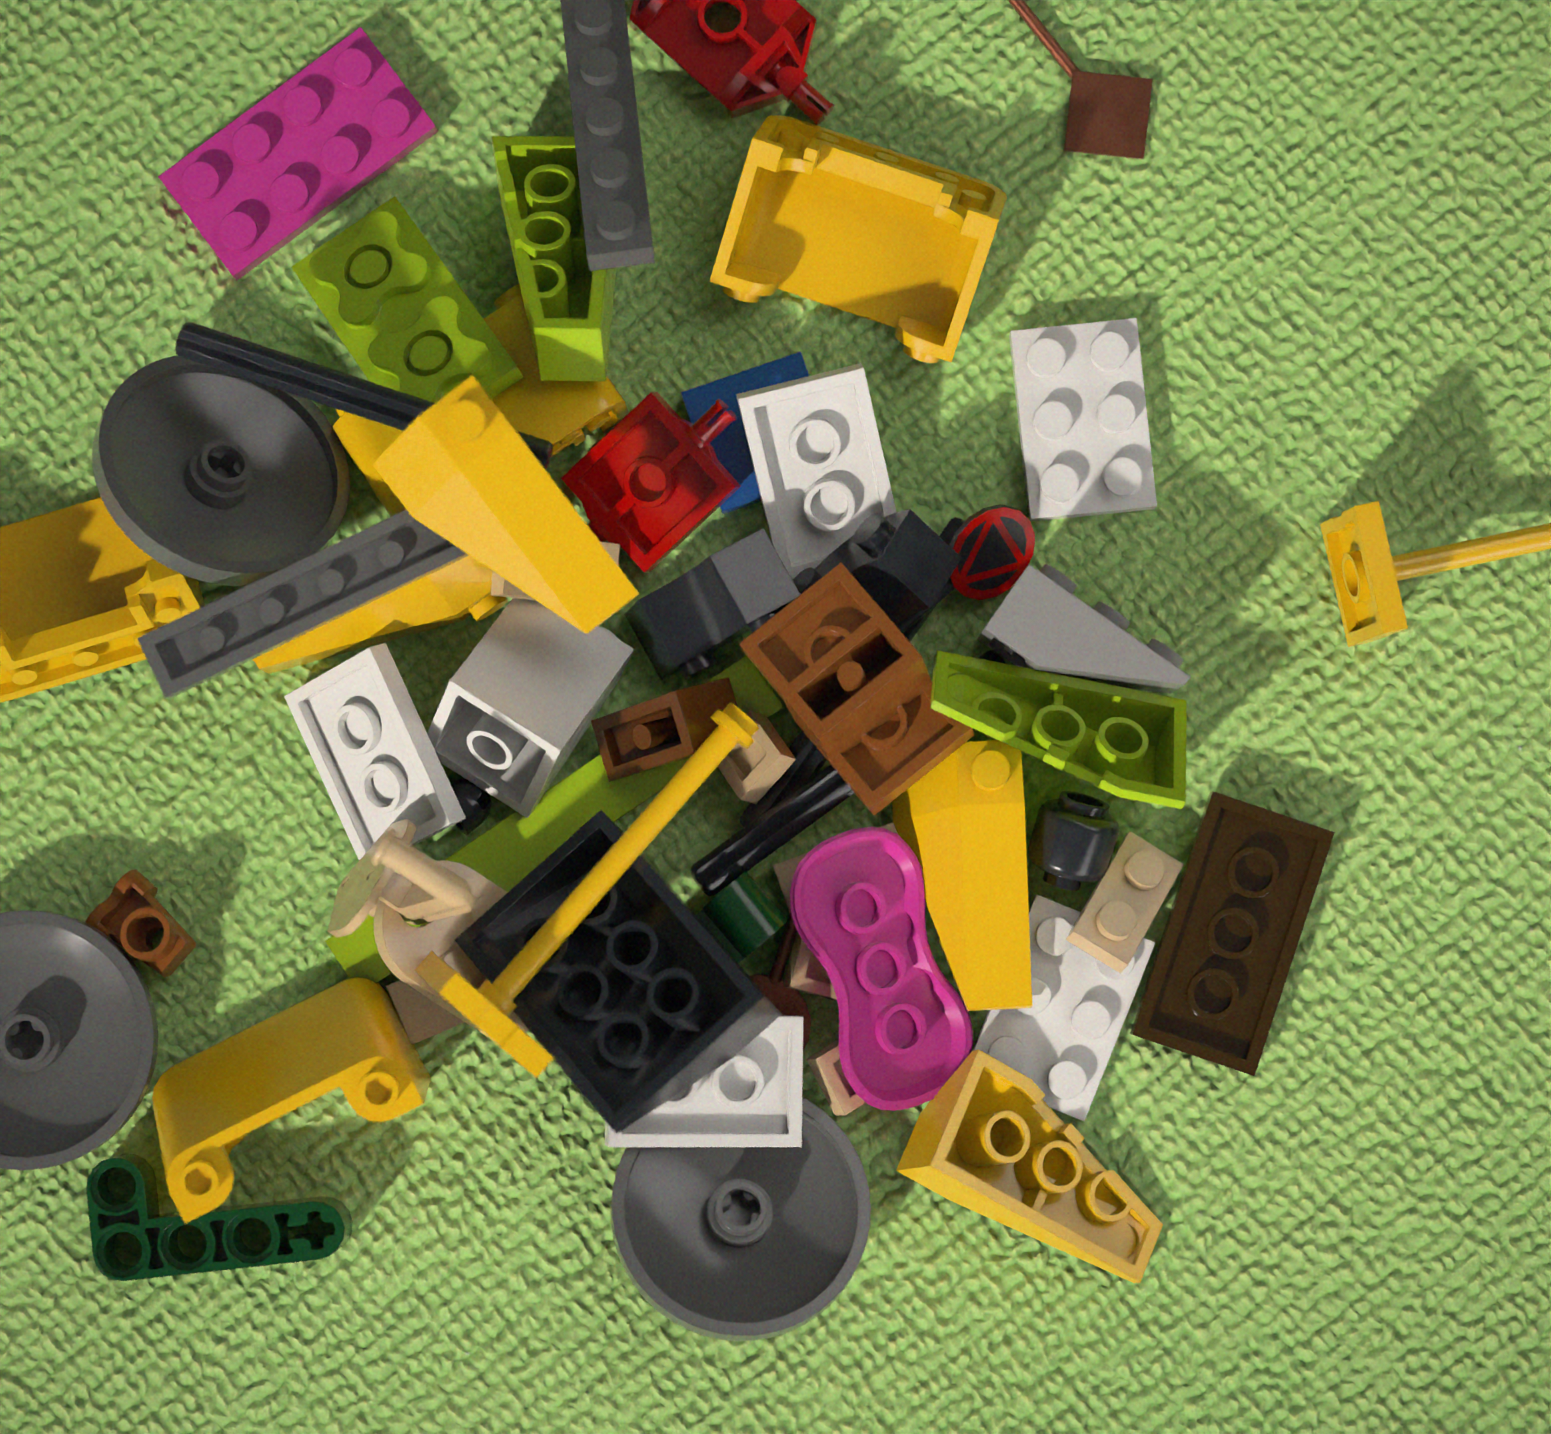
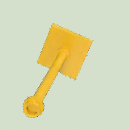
M1379 501L1353 506L1342 512L1341 516L1330 518L1320 524L1348 647L1373 642L1408 629L1397 581L1551 549V523L1392 556Z
M729 703L723 711L717 709L713 713L711 718L718 725L716 729L493 983L486 979L476 990L432 950L414 970L534 1077L537 1078L554 1057L508 1018L510 1013L517 1007L512 1000L736 744L739 743L748 749L754 743L752 736L759 729L758 725L734 704Z

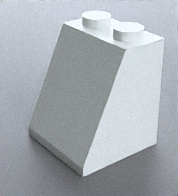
M513 598L448 683L427 732L440 762L528 818L591 724V720L595 718L618 683L634 649L619 640L616 635L605 628L598 626L589 634H585L538 601Z

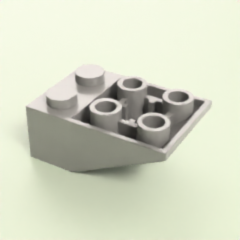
M1030 564L1027 566L977 638V640L1015 666L1124 688L1173 693L1184 686L1191 677L1179 669L1184 660L1176 652L1155 639H1151L1148 644H1143L1126 632L1130 622L1124 616L1098 601L1095 607L1091 608L1072 594L1077 585L1067 576L1047 564L1043 566L1041 571H1038Z

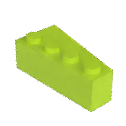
M491 136L498 191L541 381H606L616 268L589 270L575 136Z

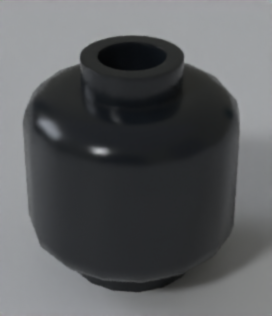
M1062 791L1059 799L1048 800L1041 805L1028 846V856L1034 865L1045 871L1043 880L1046 883L1061 889L1077 891L1080 889L1081 882H1094L1103 878L1110 865L1120 829L1118 822L1108 813L1110 808L1108 803L1083 793Z

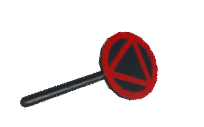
M1002 504L985 507L968 517L954 533L949 545L962 559L932 607L912 614L895 626L903 634L954 589H957L965 597L983 600L997 597L1013 587L1029 565L1034 554L1035 534L1031 521L1017 508Z

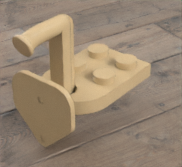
M407 819L395 822L385 830L341 882L337 890L328 932L337 938L349 935L362 924L368 915L374 917L375 942L379 954L389 970L405 984L487 1036L414 970L432 950L477 990L486 978L455 942V939L508 892L468 866L453 861L433 860L410 845L416 831V825ZM408 924L420 925V926H419V927H413V926H410V925H408ZM512 1011L508 1018L526 1033L528 1028Z

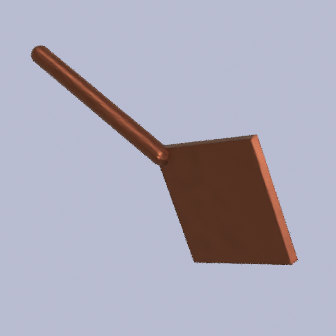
M1008 0L1072 80L1064 151L1143 160L1153 79L1080 71L1024 0Z

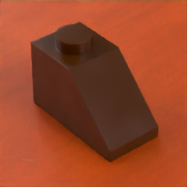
M729 677L676 690L591 720L609 782L690 758L718 726L711 718L713 713L717 709L723 711L729 703L737 706Z

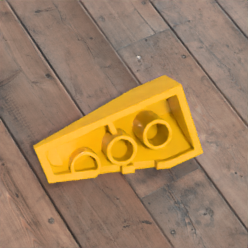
M473 375L419 415L372 464L414 519L463 550L466 554L512 583L585 634H589L639 595L632 583Z
M467 556L253 660L260 670L270 674L460 622L470 615L478 622L503 607L508 602V599L491 595L492 570L471 556Z
M999 740L970 741L964 743L892 801L893 823L897 834L910 846L921 865L925 903L967 1011L1032 1008L1022 753L1020 750Z
M979 1049L973 1050L938 1091L934 1099L921 1111L896 1171L952 1202L1132 1283H1141L1163 1224L1114 1170H1106L1082 1143L1085 1138L1072 1123L1065 1124L1043 1100L1045 1094L1032 1079Z

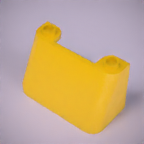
M770 115L764 120L752 138L709 282L724 286L723 292L726 295L748 303H756L759 301L760 296H771L777 289L896 328L895 338L904 344L903 352L911 358L926 363H937L939 359L952 362L1007 200V195L1000 188L980 179L799 119L781 115Z
M518 284L510 288L495 300L494 306L497 310L484 318V321L524 376V378L492 399L514 430L549 441L553 445L551 456L553 457L573 443L577 446L586 440L581 428L586 426L591 432L600 427L602 432L605 433L629 413L624 399L608 376H606V381H541L520 285ZM336 409L340 418L333 424L332 429L390 517L406 510L372 465L403 431Z
M101 497L0 527V703L146 660V656L137 638L205 606L198 580L166 567L141 550L115 523Z
M355 977L345 979L171 1066L160 1076L153 1089L152 1103L167 1186L185 1223L215 1209L227 1199L233 1188L235 1175L228 1155L232 1148L244 1139L245 1134L338 1087H341L354 1111L369 1121L384 1122L395 1119L424 1104L431 1077L414 1044L411 1045L399 1015L382 985L367 978Z

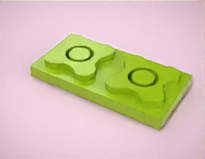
M393 196L291 266L370 382L436 403L472 375L491 400L524 378L517 365L396 196Z

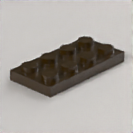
M1214 791L1210 792L1130 1034L1255 1076L1335 832Z

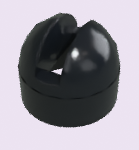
M459 779L451 783V786L466 819L456 823L455 826L465 835H469L489 816L492 802L489 794L484 793L483 789L467 779Z

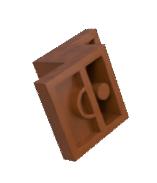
M842 563L838 564L739 643L743 652L783 698L797 725L874 816L975 735L972 727L931 709L932 680L922 656Z

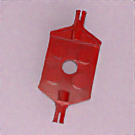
M796 0L633 1L629 18L630 27L634 31L639 29L725 106L728 115L732 119L785 100L795 104L817 126L824 120V115L828 116L835 105L830 103L807 82L808 74L805 70L817 27V19ZM721 2L734 5L741 14L739 25L734 30L726 33L713 31L708 27L704 19L707 10L714 4Z

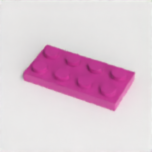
M359 27L158 177L222 263L238 281L436 134L438 130L371 39Z

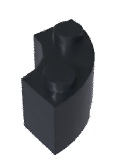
M911 509L899 511L886 517L876 513L863 521L855 534L829 554L815 569L812 567L804 569L793 579V582L801 595L838 564L842 563L889 619L897 625L912 614L932 607L962 557Z
M763 528L708 556L682 576L639 599L624 615L660 680L678 671L681 672L685 680H688L718 663L713 652L750 630L752 633L796 599L800 593Z

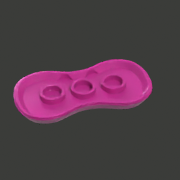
M863 827L848 830L821 842L799 862L792 877L790 890L792 918L802 940L820 961L832 982L839 1008V1055L843 1073L848 1083L861 1099L875 1108L890 1111L908 1109L934 1099L942 1086L972 1052L973 1030L971 1018L961 996L939 969L932 955L926 933V903L922 868L917 856L898 834L885 828Z

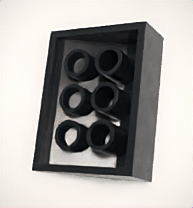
M600 810L455 939V942L491 983L496 980L624 832ZM642 853L512 1000L517 1005L513 1010L545 1050L554 1057L555 1062L617 1134L734 1058L782 1015L778 1008Z

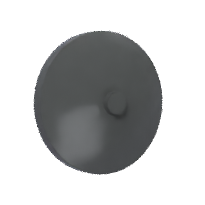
M178 355L152 362L129 376L110 398L94 435L92 466L99 494L115 523L132 542L150 557L174 571L200 581L227 586H247L321 551L332 540L347 510L350 495V474L347 458L340 439L332 429V425L312 400Z
M30 910L0 913V1168L10 1170L43 1169L64 1164L94 1151L119 1132L133 1116L148 1090L155 1069L158 1051L157 1017L150 991L142 974L132 959L110 937L79 919L63 914Z
M803 1097L802 1147H626L617 1168L612 1190L611 1227L619 1259L635 1288L648 1303L672 1322L692 1332L720 1340L755 1341L772 1338L795 1330L816 1318L839 1297L850 1282L862 1258L870 1229V1192L866 1174L854 1146L831 1117Z

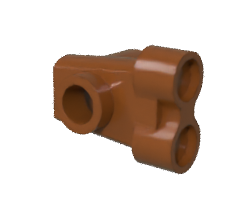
M132 869L119 879L111 895L89 914L85 923L103 932L114 942L122 946L127 953L141 960L163 977H168L173 974L196 946V942L155 898L158 888L137 869ZM164 930L160 945L153 949L152 941L154 936L159 931Z

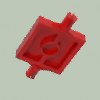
M650 392L561 477L564 483L582 502L587 518L590 520L587 526L600 542L608 541L620 544V548L624 549L644 573L651 572L741 487L719 462L714 448L710 444L730 423L737 419L732 410L725 411L729 406L721 399H717L716 403L692 424L679 417L658 392Z

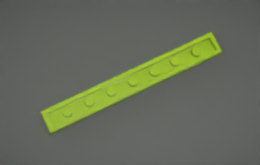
M747 655L706 682L729 677L737 706L745 714L753 711L768 718L783 708L777 696ZM599 754L549 788L528 818L515 811L443 861H453L468 866L506 892H509L597 812L602 810L613 822L617 821L661 791L689 758L609 782L601 754ZM368 915L362 924L349 935L338 938L333 935L325 940L350 979L360 977L378 983L392 974L377 949L374 937V917ZM408 924V925L413 926V927H419V926H420V925Z

